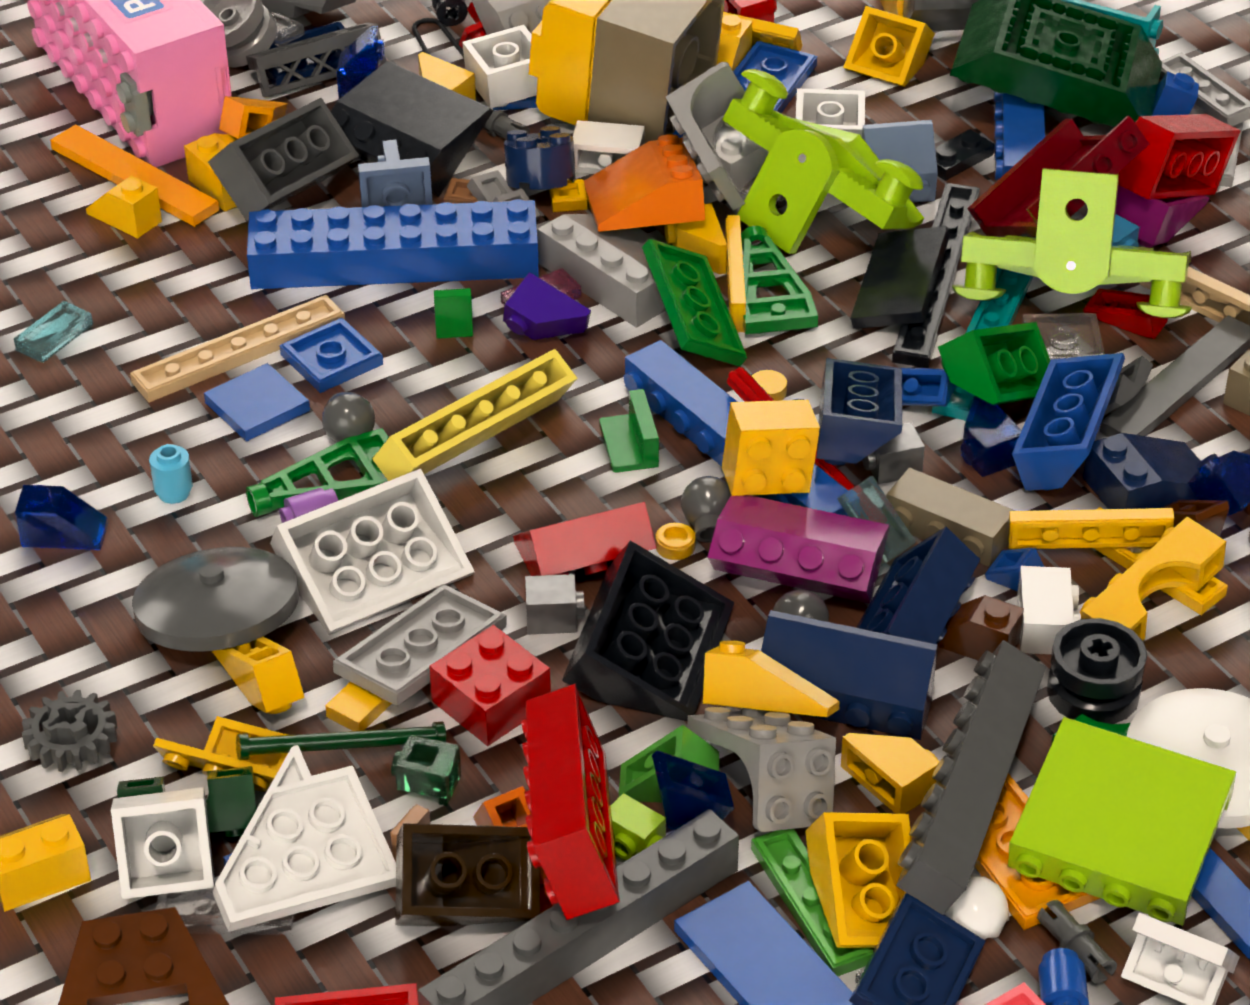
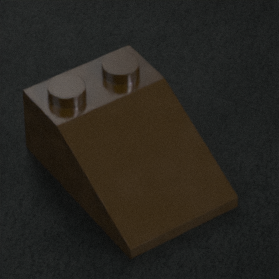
M403 823L396 837L395 925L442 927L530 921L540 914V868L536 869L533 866L528 853L527 842L532 840L528 828Z

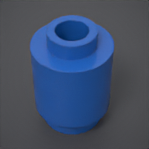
M1056 948L1046 952L1038 967L1041 1000L1046 1005H1089L1085 965L1079 959L1078 954L1067 948Z

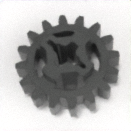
M76 690L72 697H66L63 691H59L58 699L54 701L47 697L42 698L43 707H30V718L22 720L24 730L21 732L25 749L29 751L30 759L32 761L40 759L42 767L45 769L53 763H57L59 772H63L67 764H73L76 770H82V762L85 760L93 764L98 763L97 753L109 754L111 752L110 743L116 742L118 739L115 711H111L109 702L107 700L99 702L96 693L83 698L81 690Z

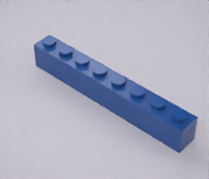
M662 340L626 356L624 383L628 391L644 389L651 410L662 416L678 433L686 436L702 453L710 456L722 467L730 402L738 401ZM814 464L810 493L757 495L760 498L857 518L858 498L816 464Z

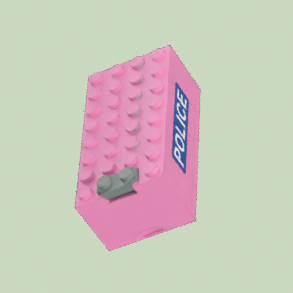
M29 0L27 2L29 13L35 23V28L32 29V36L36 45L46 51L52 63L56 62L64 77L72 80L78 93H83L88 98L91 107L94 110L97 109L102 114L108 126H113L120 140L129 144L137 158H141L157 168L185 158L184 145L194 142L202 136H208L213 133L227 134L219 130L225 96L232 97L224 24L200 0Z

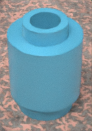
M166 444L157 448L149 457L154 492L165 503H180L188 498L193 487L189 454L183 447L173 444Z

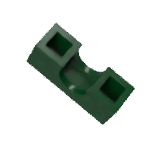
M253 767L208 771L209 793L205 800L209 833L223 831L225 837L242 836L257 810ZM164 776L119 781L117 797L165 792Z

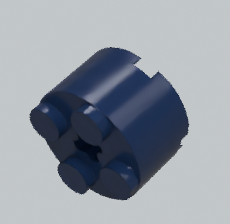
M560 127L540 128V133L527 134L525 130L507 132V139L504 141L506 182L509 187L520 189L519 182L529 183L530 190H544L567 186V178L572 182L576 180L574 140L570 134L561 133Z

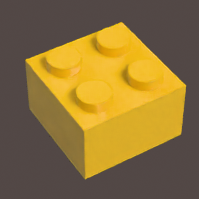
M809 400L730 402L722 470L732 496L810 493L820 426Z

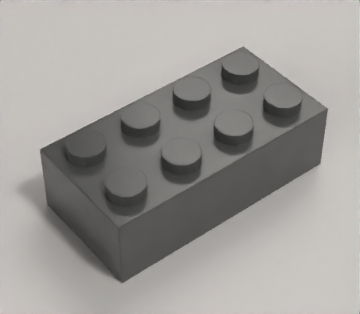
M319 98L231 142L210 159L208 163L245 220L249 221V212L272 209L337 174L359 157L323 99Z

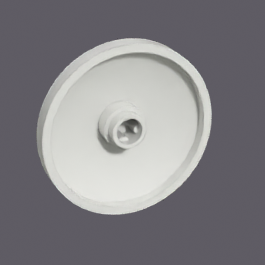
M1194 688L1162 695L1141 708L1131 721L1126 737L1236 771L1233 795L1228 809L1222 813L1217 828L1231 829L1250 826V698L1224 690Z

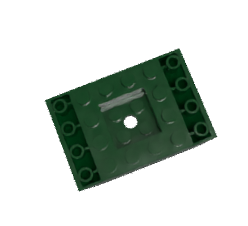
M980 0L972 4L950 76L957 77L965 83H976L988 87L1000 94L1007 93L1023 98L1031 104L1039 103L1055 108L1063 114H1074L1086 118L1095 124L1115 127L1126 116H1130L1134 122L1138 120L1139 116H1151L1162 61L1141 25L1061 0Z

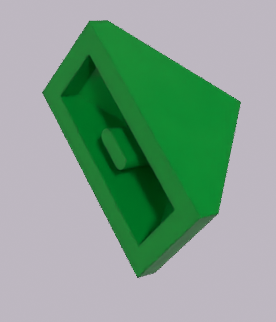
M471 288L434 290L436 339L473 337Z

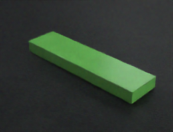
M794 829L777 830L751 839L752 852L816 954L837 976L867 966L873 954L871 948H836L810 874L808 850Z

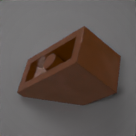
M986 595L961 604L955 615L947 621L945 625L947 633L937 644V647L977 661L986 650L993 653L1003 640L1017 648L1020 643L1024 608Z

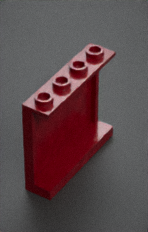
M1126 116L1107 135L1083 136L1072 119H1064L967 209L986 236L1036 237L1042 170L1044 168L1118 174L1149 143L1130 116ZM1078 198L1070 200L1067 205L1068 215L1072 217L1086 203Z

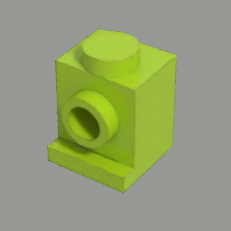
M623 793L610 805L615 854L620 858L628 860L666 836V817Z

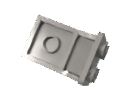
M721 62L687 84L680 86L665 98L675 113L669 117L680 136L686 133L682 136L686 149L693 159L699 157L695 161L702 177L707 184L711 182L709 186L718 201L721 202L726 199L734 211L744 205L745 202L716 152L715 141L719 129L724 124L722 119L732 99H742L745 90L729 64Z
M724 707L705 708V714L688 715V729L706 741L733 751L745 764L753 791L752 823L755 829L761 832L809 827L824 812H833L836 737L815 730L813 723L792 721L790 714L747 708H742V711H731Z

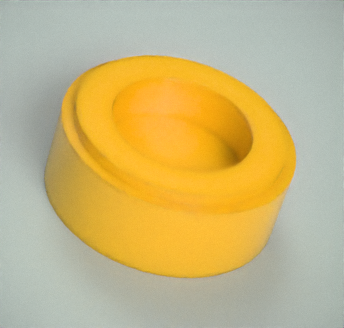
M762 370L752 375L775 401H782L786 397L787 379L783 374L773 370Z
M669 523L657 530L656 551L662 557L670 560H682L694 553L696 536L694 530L688 525Z

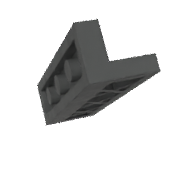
M368 22L246 56L249 69L255 70L257 73L263 97L386 62L378 24ZM372 39L375 58L364 60L355 55L362 42ZM353 45L350 51L344 48ZM338 49L347 54V57L340 68L334 69L325 62L331 51ZM322 54L320 59L316 58L315 55ZM309 58L317 63L311 76L304 78L296 73L295 70L301 59ZM352 59L358 61L357 63L350 64ZM292 62L289 68L283 65ZM277 66L287 72L280 85L269 86L265 69ZM323 67L328 70L326 72L320 73ZM292 76L298 79L289 82Z

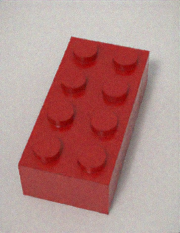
M1207 114L1139 116L1135 124L1149 145L1118 173V185L1148 200L1215 195L1241 130Z

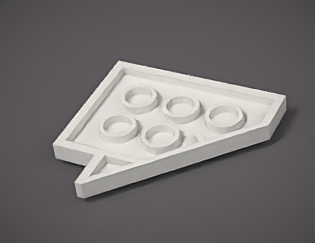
M299 746L291 747L215 883L213 895L228 932L396 886V862L354 767L349 766L311 776Z

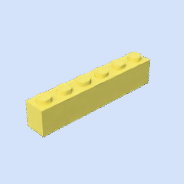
M553 349L391 435L372 459L388 481L420 468L426 474L557 402L578 378L558 351Z

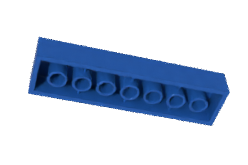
M515 199L502 202L477 201L475 203L443 202L428 205L405 204L403 206L371 205L368 207H333L328 209L299 208L296 210L279 211L265 209L249 212L247 261L251 289L516 279L525 278L529 272L539 278L535 200L524 201Z

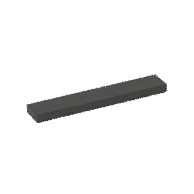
M1229 315L1144 385L1135 397L1107 416L1101 422L1100 432L1108 437L1120 433L1147 436L1250 348V325Z

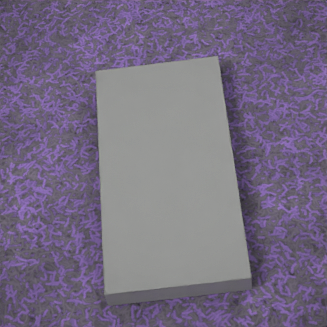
M443 584L333 661V672L398 706L430 683L429 666L493 624L500 630H503L507 625V615Z

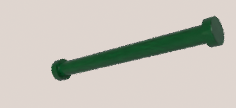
M439 721L433 722L432 726L266 737H248L247 733L236 736V753L239 760H248L249 755L289 753L291 747L297 745L301 752L433 744L435 748L445 747L446 728L444 722Z

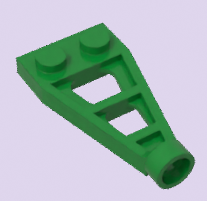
M761 226L746 228L741 233L746 297V315H743L745 334H762L818 327V313L811 292L768 236L766 229ZM755 240L762 241L757 245H751V242ZM773 263L776 269L754 272L753 265ZM780 285L789 294L762 298L756 297L757 288Z
M383 428L345 438L261 480V483L246 487V497L253 516H262L271 513L277 508H283L285 498L320 487L324 490L332 488L338 500H342L387 482V478L372 458L388 440V435ZM354 460L364 476L356 480L336 481L328 470L342 461ZM310 474H316L322 486L296 489L293 483Z

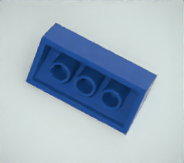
M1124 353L1050 360L1012 453L1025 491H1048L1063 488L1088 457L1125 361Z

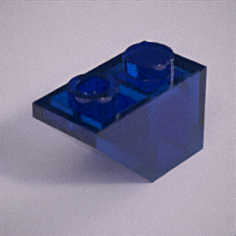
M370 26L340 53L336 72L339 99L381 66L380 60H384L385 42L384 39H379L378 26Z

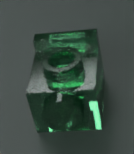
M410 735L403 750L396 751L391 765V775L396 777L397 789L438 798L439 805L448 806L461 777L460 745Z

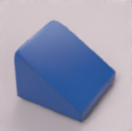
M1036 548L1002 550L986 571L985 577L989 581L1018 591L1021 566L1044 567Z

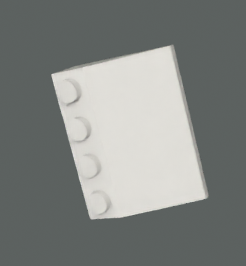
M421 468L276 526L270 542L275 554L286 560L294 569L300 596L328 634L430 593L443 584L449 585L464 579L475 572Z

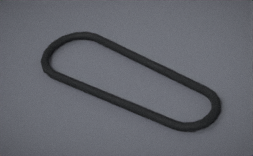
M422 18L413 24V33L424 53L430 55L417 30V26L423 23H434L441 28L464 58L463 49L439 20L435 18Z

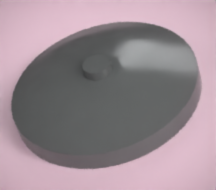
M219 547L186 554L152 571L136 588L132 599V607L139 631L150 641L163 647L181 651H214L249 643L278 628L294 612L299 600V589L294 569L286 560L278 555L249 547Z

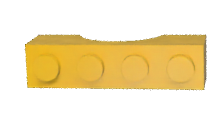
M1186 517L1175 528L1169 527L1163 533L1159 542L1149 551L1143 550L1137 556L1133 565L1123 574H1116L1102 593L1096 598H1089L1080 610L1081 619L1102 618L1119 622L1133 630L1143 641L1146 635L1148 612L1141 602L1149 594L1164 588L1184 587L1198 591L1223 568L1226 541L1194 520Z

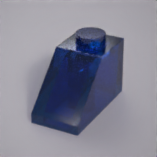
M974 396L964 425L963 443L960 447L961 455L964 461L971 465L982 477L1015 466L1012 453L1022 430L997 404L992 405Z
M1232 451L1219 457L1216 454H1211L1197 464L1196 468L1198 471L1187 484L1199 500L1227 501L1229 505L1227 516L1245 509L1250 502L1249 454Z
M23 485L15 510L22 547L101 550L108 526L107 516L63 486Z
M658 750L652 754L668 828L676 830L709 809L723 820L735 809L725 773Z

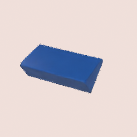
M902 368V405L947 407L956 385L950 383L948 374L944 369Z

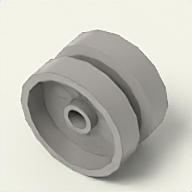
M201 0L224 24L228 67L245 66L248 64L246 56L269 50L276 38L277 25L274 17L262 4L261 0Z

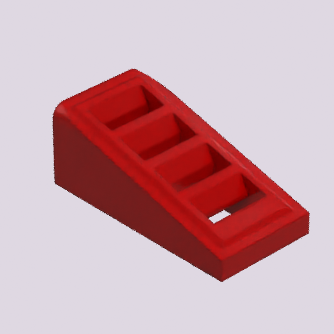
M1099 288L1083 308L1084 315L1152 339L1158 336L1168 322V318L1153 317L1137 308L1136 302H1149L1150 295Z

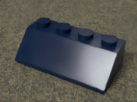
M826 358L819 405L818 424L820 430L817 443V459H824L826 463L838 466L845 465L846 463L856 464L902 432V368Z
M944 527L894 559L856 628L938 644L947 633L945 628L947 621L961 607L959 599L962 593L975 580L972 574L980 558L952 531Z
M770 610L761 652L840 701L839 710L829 717H810L921 740L932 705L937 644Z

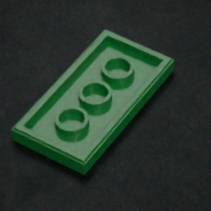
M648 239L642 249L681 350L741 367L747 359V355L707 256L657 240Z

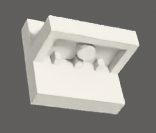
M1139 912L1132 929L1138 934L1121 977L1187 1005H1215L1227 973H1234L1240 956L1229 948Z

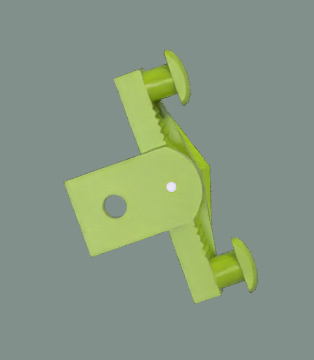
M756 69L744 70L741 73L750 83L742 99H732L722 120L769 152L744 200L745 204L741 206L737 214L740 215L742 222L749 227L761 226L765 228L775 245L788 254H796L827 193H830L881 229H910L922 224L924 217L909 199L913 189H923L922 179L916 171L899 161L891 159L879 160L860 134L791 118L773 110L779 98L787 99L788 96L786 87L775 76ZM780 195H783L787 201V209L782 215L776 209V200Z
M1044 168L1042 170L1036 238L1011 235L1005 237L984 236L973 231L964 235L961 262H966L965 284L952 285L955 293L966 299L976 301L998 299L1005 294L1006 289L995 288L997 268L1040 278L1050 288L1067 294L1083 293L1098 285L1151 282L1149 302H1136L1137 308L1153 317L1177 318L1190 313L1192 309L1190 306L1180 305L1182 282H1185L1187 279L1188 266L1192 255L1191 251L1174 253L1153 251L1154 248L1123 245L1112 246L1119 175ZM1072 199H1081L1087 205V215L1081 220L1072 219L1067 213V205Z

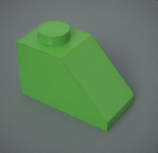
M681 725L621 764L619 797L624 793L638 802L687 804L701 794L709 792L718 784L720 751L686 726Z

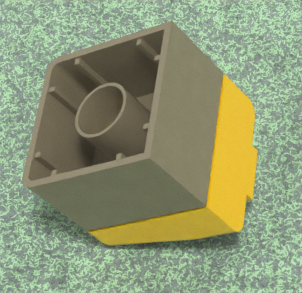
M550 0L543 9L542 21L531 35L529 75L538 77L536 95L538 109L544 115L575 126L577 120L645 126V143L658 140V137L661 135L673 134L676 129L669 117L675 113L665 97L680 86L700 76L711 67L716 66L725 0Z

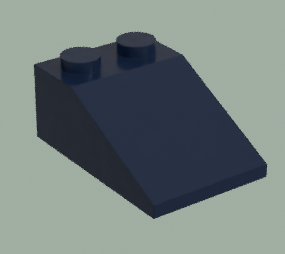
M1120 433L1094 441L1090 454L1085 459L1083 479L1108 509L1162 508L1178 500L1214 499L1225 495L1226 491L1223 485L1187 444L1181 441Z

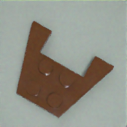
M176 907L82 921L58 1005H116L185 993L188 994L189 1005H229Z

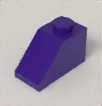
M529 272L505 303L503 321L514 333L526 335L532 340L585 332L588 328L591 310Z

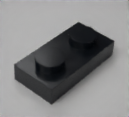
M969 129L935 147L937 176L946 181L991 157L994 154V143Z

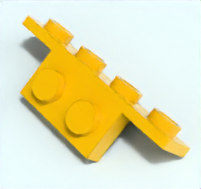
M219 716L215 719L204 750L156 738L153 747L163 757L162 762L179 770H187L190 765L203 769L202 773L208 776V771L252 766L255 790L266 792L268 787H270L288 754L249 755L248 760H239L236 753L237 734L247 733L248 737L282 736L287 734Z

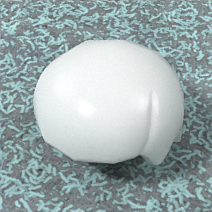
M971 875L966 890L944 915L984 940L987 938H997L1006 921H1009L1008 901L997 883L984 876Z

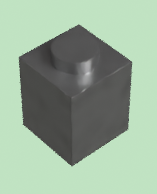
M912 422L903 423L902 432L862 459L863 465L866 470H871L878 484L897 481L909 467L920 472L923 471L925 446Z
M575 574L525 576L527 635L577 633V616H583L585 612L584 591L575 590Z

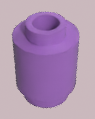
M320 487L285 498L284 507L279 509L281 522L284 523L339 501L335 491L332 488L324 490Z

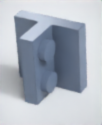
M397 140L382 141L383 155L377 156V162L358 164L361 207L371 205L403 206L405 204H432L429 157L400 160Z

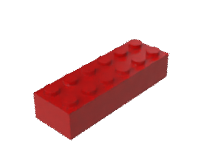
M573 684L527 700L526 719L521 720L522 729L527 742L522 743V748L528 763L527 766L523 767V771L529 790H526L524 795L531 813L526 816L527 828L532 838L531 841L527 842V849L533 866L536 869L542 867L546 874L544 886L551 904L559 903L566 920L620 902L606 753L577 687Z

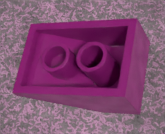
M1118 185L1115 214L1140 226L1138 235L1139 245L1152 248L1154 245L1167 243L1207 204L1209 197L1191 196L1148 200Z

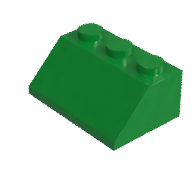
M1037 322L972 330L938 346L942 358V367L948 374L950 383L992 405L1035 398L1050 362Z

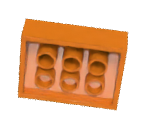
M674 134L661 135L658 137V140L648 141L584 180L587 199L598 232L705 220L703 179L694 159L686 149L682 137L679 138L678 135Z

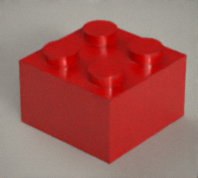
M494 624L429 666L432 702L487 747L519 726L521 720L526 719L527 700L551 692L550 668Z

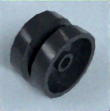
M1092 618L1081 619L1067 624L1056 634L1052 647L1051 668L1047 683L1050 702L1060 714L1073 720L1081 714L1095 721L1115 724L1126 720L1137 709L1141 695L1142 678L1147 659L1144 642L1133 630L1111 620Z

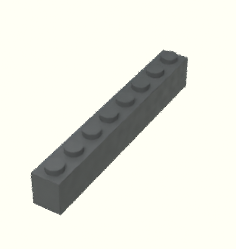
M1004 640L993 653L986 650L974 668V672L978 675L971 681L963 696L968 702L963 704L953 721V724L958 726V728L953 730L943 746V751L948 754L941 759L932 774V778L937 782L930 787L921 802V807L926 810L919 815L910 830L909 835L914 838V841L907 845L898 861V865L903 869L896 886L942 915L967 888L1046 666Z
M712 810L705 811L616 867L619 903L566 920L559 903L555 904L418 990L419 1005H528L737 872L739 835Z

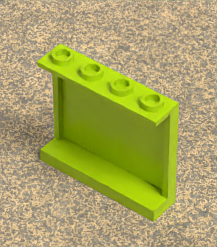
M1063 717L1009 842L1008 867L1017 870L1026 877H1039L1060 884L1068 891L1084 892L1102 898L1110 905L1128 907L1146 913L1150 917L1162 922H1173L1183 926L1187 905L1222 813L1228 809L1236 771Z

